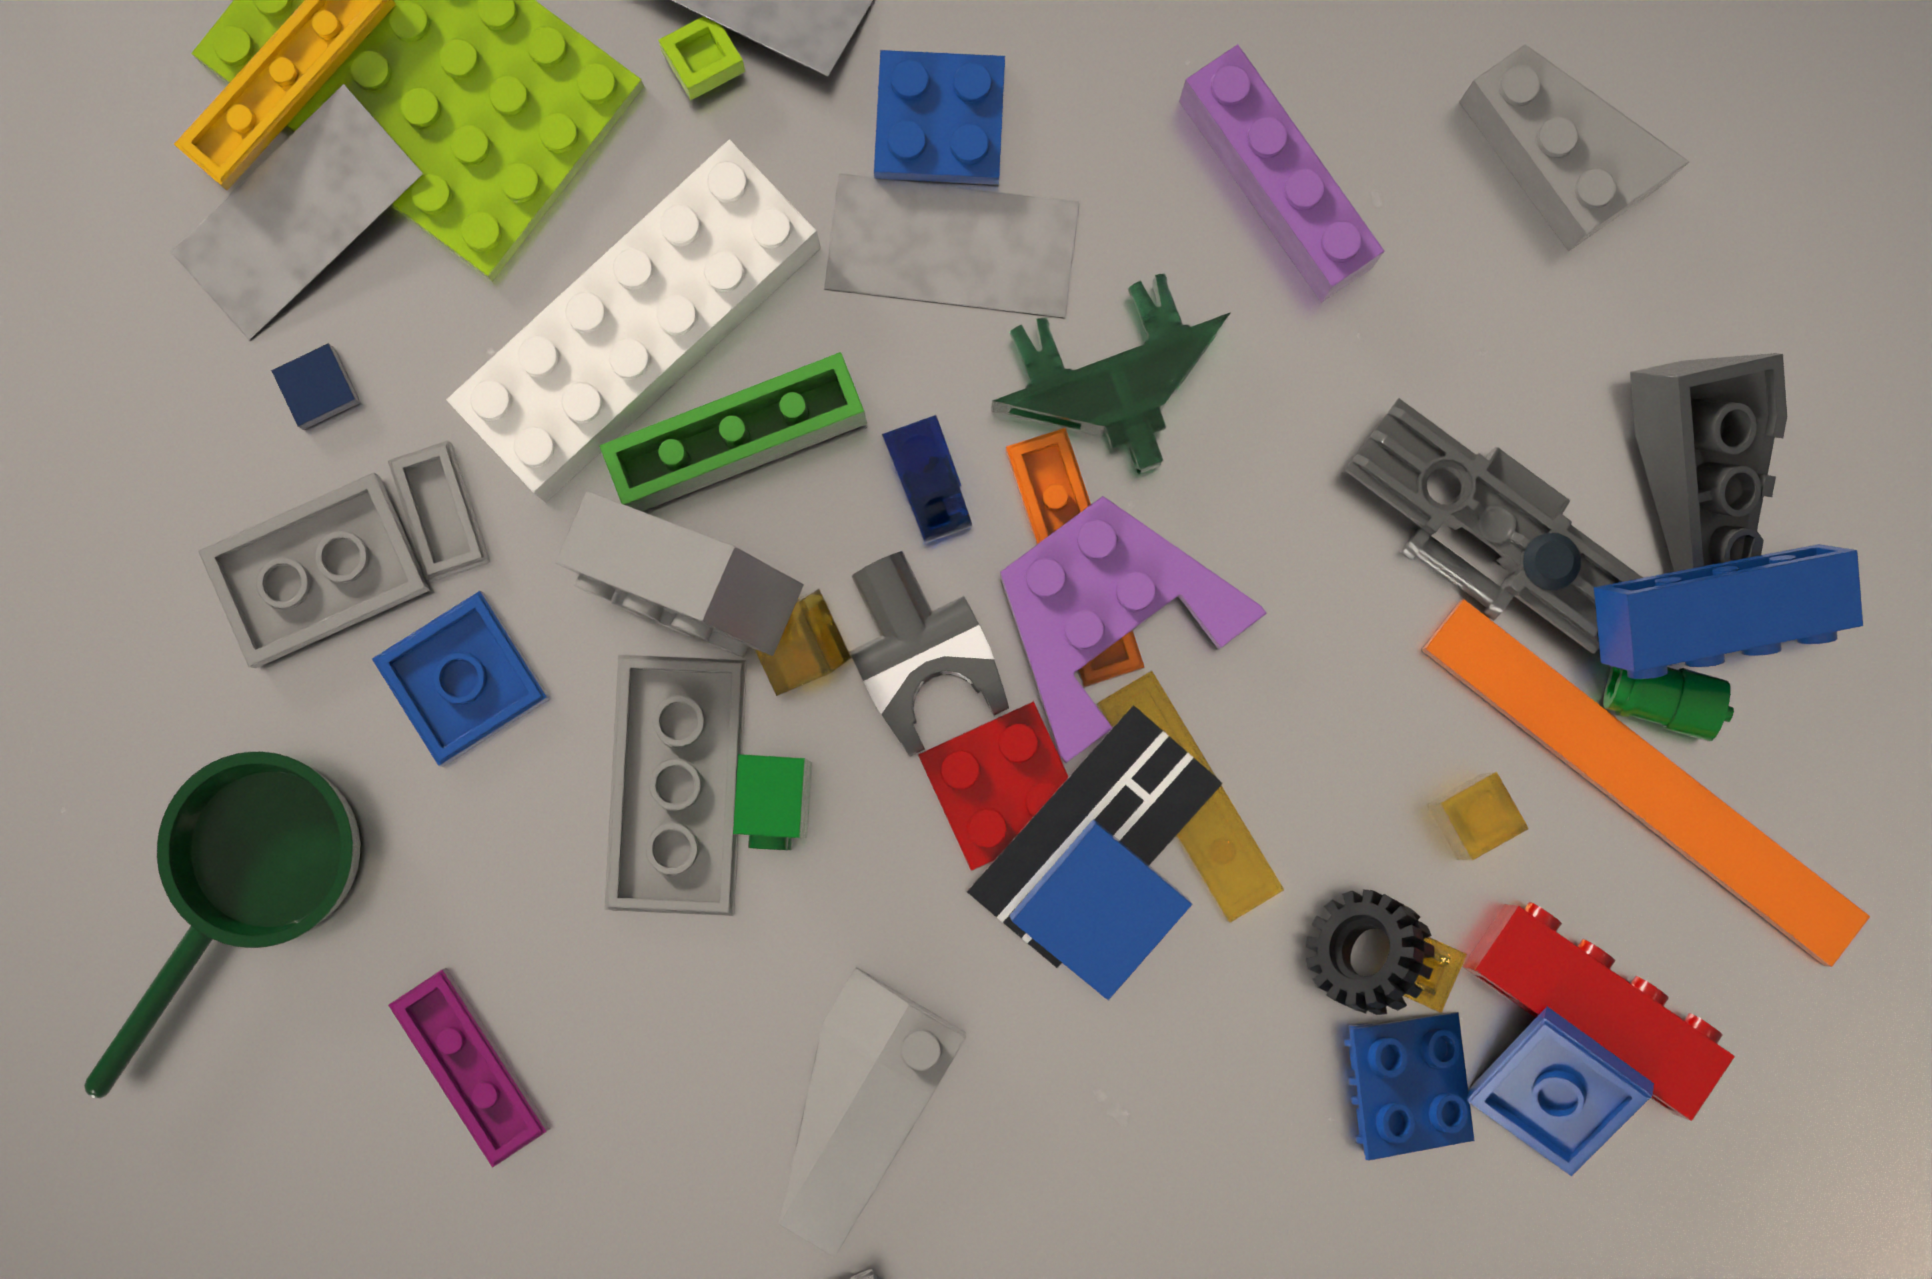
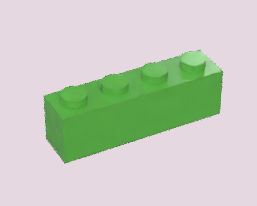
M839 352L599 445L621 504L644 511L866 425L867 420L843 355Z

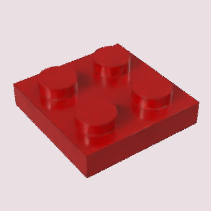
M1034 701L918 754L971 871L994 861L1069 778Z

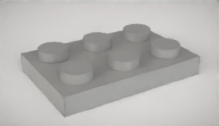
M371 473L198 551L248 667L255 669L430 591L382 480L376 473Z

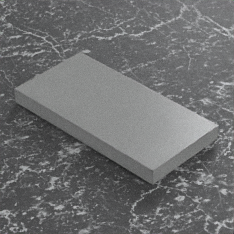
M618 655L604 910L734 915L738 834H733L738 754H743L747 677L746 660Z

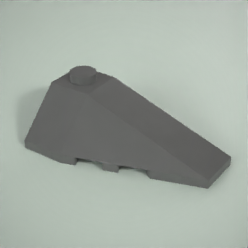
M1770 353L1684 360L1630 372L1635 435L1674 572L1760 556L1764 540L1757 532L1763 497H1772L1776 476L1768 475L1774 439H1783L1787 422L1783 354Z

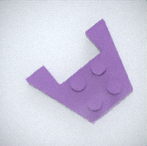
M1104 496L1000 571V577L1038 686L1044 710L1047 713L1059 755L1065 763L1113 728L1075 678L1074 673L1173 599L1179 597L1218 649L1267 614L1260 604Z

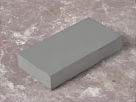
M445 441L388 460L426 580L432 582L489 563V555L452 443Z

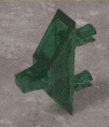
M1157 274L1153 280L1157 307L1140 280L1128 288V292L1134 300L1148 339L1141 346L1076 370L1071 368L1065 369L1049 328L1050 323L1047 317L1036 319L1035 328L1040 351L1036 350L1021 324L1009 333L1011 338L1014 339L1030 383L1025 386V389L992 400L991 411L1061 428L1066 427V429L1100 437L1106 435L1112 449L1124 444L1126 445L1137 474L1160 467L1163 457L1154 433L1166 429L1161 412L1221 331L1231 312L1192 327L1190 324L1183 325L1167 284L1166 274Z

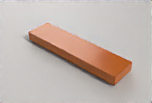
M1066 427L1006 446L1005 451L1037 545L1090 506L1091 502ZM1133 630L1078 670L1083 688L1145 668Z

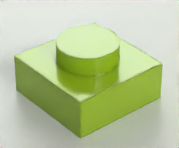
M704 16L658 39L662 54L690 100L746 72L743 59L723 26Z

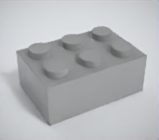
M586 491L555 561L556 564L579 574L574 586L608 601H611L614 592H616L611 604L646 619L650 617L658 620L660 624L693 638L697 636L707 640L708 643L744 658L748 647L771 656L774 655L804 586L799 581L733 545Z

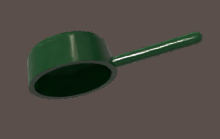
M243 752L220 758L204 766L193 774L173 796L159 828L157 864L166 895L180 916L191 926L86 1079L84 1085L85 1092L90 1097L103 1098L110 1092L212 940L244 948H262L282 944L299 937L330 916L345 899L354 882L359 866V830L347 800L324 776L302 762L288 756L270 752Z

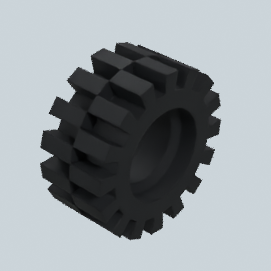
M1363 889V896L1354 891L1343 893L1344 905L1332 899L1324 906L1332 916L1328 920L1316 916L1311 924L1321 930L1319 938L1307 936L1306 947L1316 952V956L1306 958L1308 969L1319 974L1312 980L1319 989L1328 992L1326 996L1365 1014L1369 1011L1375 1015L1387 1014L1386 1006L1399 1011L1407 1006L1402 996L1408 994L1417 998L1423 991L1422 988L1415 984L1418 976L1430 979L1433 969L1423 964L1424 958H1435L1434 946L1424 941L1425 938L1432 936L1427 925L1418 921L1421 916L1413 909L1386 894L1381 895L1374 890ZM1381 929L1387 935L1390 943L1387 960L1375 974L1359 976L1351 965L1352 948L1359 936L1365 931Z

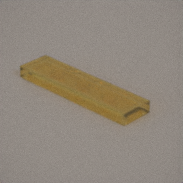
M1153 671L1146 673L1097 703L1101 713L1112 727L1134 705L1216 776ZM1221 785L1176 835V838L1226 921L1231 923L1284 891V888Z

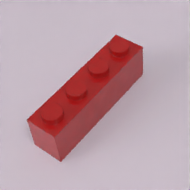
M1529 902L1523 909L1517 905L1505 904L1462 967L1535 1018L1548 1006L1653 1082L1652 1100L1674 1115L1692 1121L1735 1057L1718 1045L1723 1034L1709 1023L1691 1013L1687 1015L1685 1020L1664 1007L1669 997L1646 980L1635 976L1632 982L1629 983L1610 970L1616 960L1593 943L1582 939L1578 946L1561 936L1557 933V930L1562 923L1538 905Z

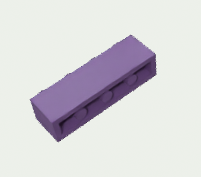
M1237 44L1185 80L1179 102L1321 303L1371 270L1385 252L1240 46Z

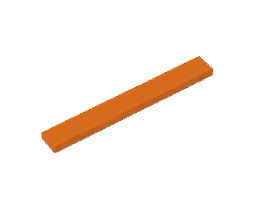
M1465 599L1459 601L1423 647L1422 651L1824 966L1832 967L1870 918L1862 909Z

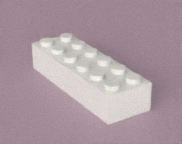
M729 139L446 400L525 485L546 503L601 452L599 445L618 437L821 249L817 230Z

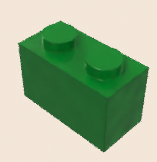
M738 754L733 834L749 835L748 848L787 851L792 850L793 838H807L812 762L805 758Z

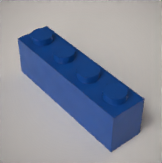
M1822 544L1594 587L1601 663L1627 670L1628 677L1633 679H1649L1668 674V665L1685 662V665L1689 667L1720 665L1725 662V654L1741 651L1743 655L1749 656L1775 654L1782 650L1781 642L1796 639L1801 644L1829 643L1838 639L1837 631L1863 626L1858 552L1854 549Z

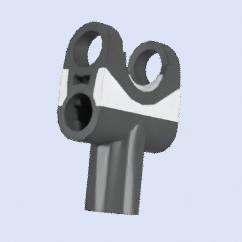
M903 551L881 558L852 575V579L880 637L849 651L875 706L909 756L925 750L913 725L917 723L914 714V703L921 686L934 677L952 675L969 682L977 693L982 692L993 715L1009 709L991 648L964 596L932 611Z

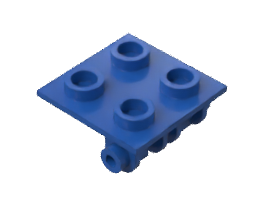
M1459 1012L1374 1025V1023L1349 1025L1350 1037L1344 1039V1046H1349L1351 1070H1355V1076H1351L1348 1079L1349 1085L1357 1086L1358 1095L1351 1096V1104L1359 1105V1108H1356L1359 1134L1355 1137L1356 1143L1363 1144L1365 1160L1370 1161L1475 1141L1470 1103L1466 1101L1468 1084Z

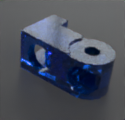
M934 415L882 434L881 438L924 544L971 528L972 522L960 490L962 485L937 416Z

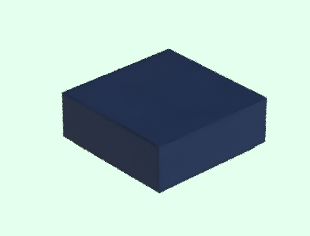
M329 343L271 370L297 426L302 430L360 403L334 347Z

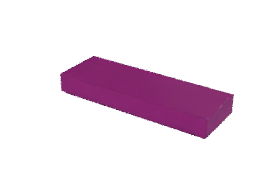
M447 968L440 970L388 1005L492 1168L550 1130Z

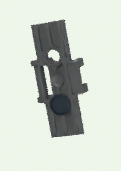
M1400 398L1397 399L1345 469L1347 473L1419 525L1401 553L1411 560L1415 556L1419 557L1485 606L1483 613L1493 621L1504 611L1515 596L1588 651L1595 653L1599 648L1594 587L1643 578L1571 525L1572 521L1563 515L1570 500L1500 448L1495 447L1486 458L1480 453L1476 455ZM1448 470L1459 478L1461 491L1452 504H1440L1429 495L1427 481L1432 472ZM1443 523L1454 530L1463 527L1498 552L1500 556L1496 561L1508 571L1507 578L1501 586L1497 585L1431 535L1436 533Z

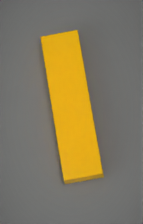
M304 0L174 145L228 191L396 5L393 0Z

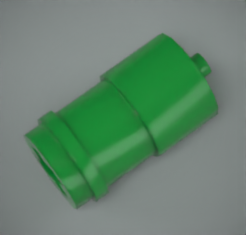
M1612 666L1605 687L1603 705L1605 709L1615 711L1617 716L1624 718L1633 716L1661 724L1663 729L1705 741H1713L1721 730L1724 721L1730 722L1732 719L1734 708L1729 706L1731 685L1727 680L1685 668L1676 670L1667 667L1668 674L1649 679H1633L1628 677L1627 670Z

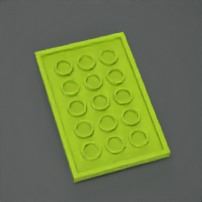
M233 0L191 54L229 84L304 0ZM393 0L396 4L393 9L286 127L295 132L344 84L423 173L391 206L493 282L645 86L641 78L536 0Z

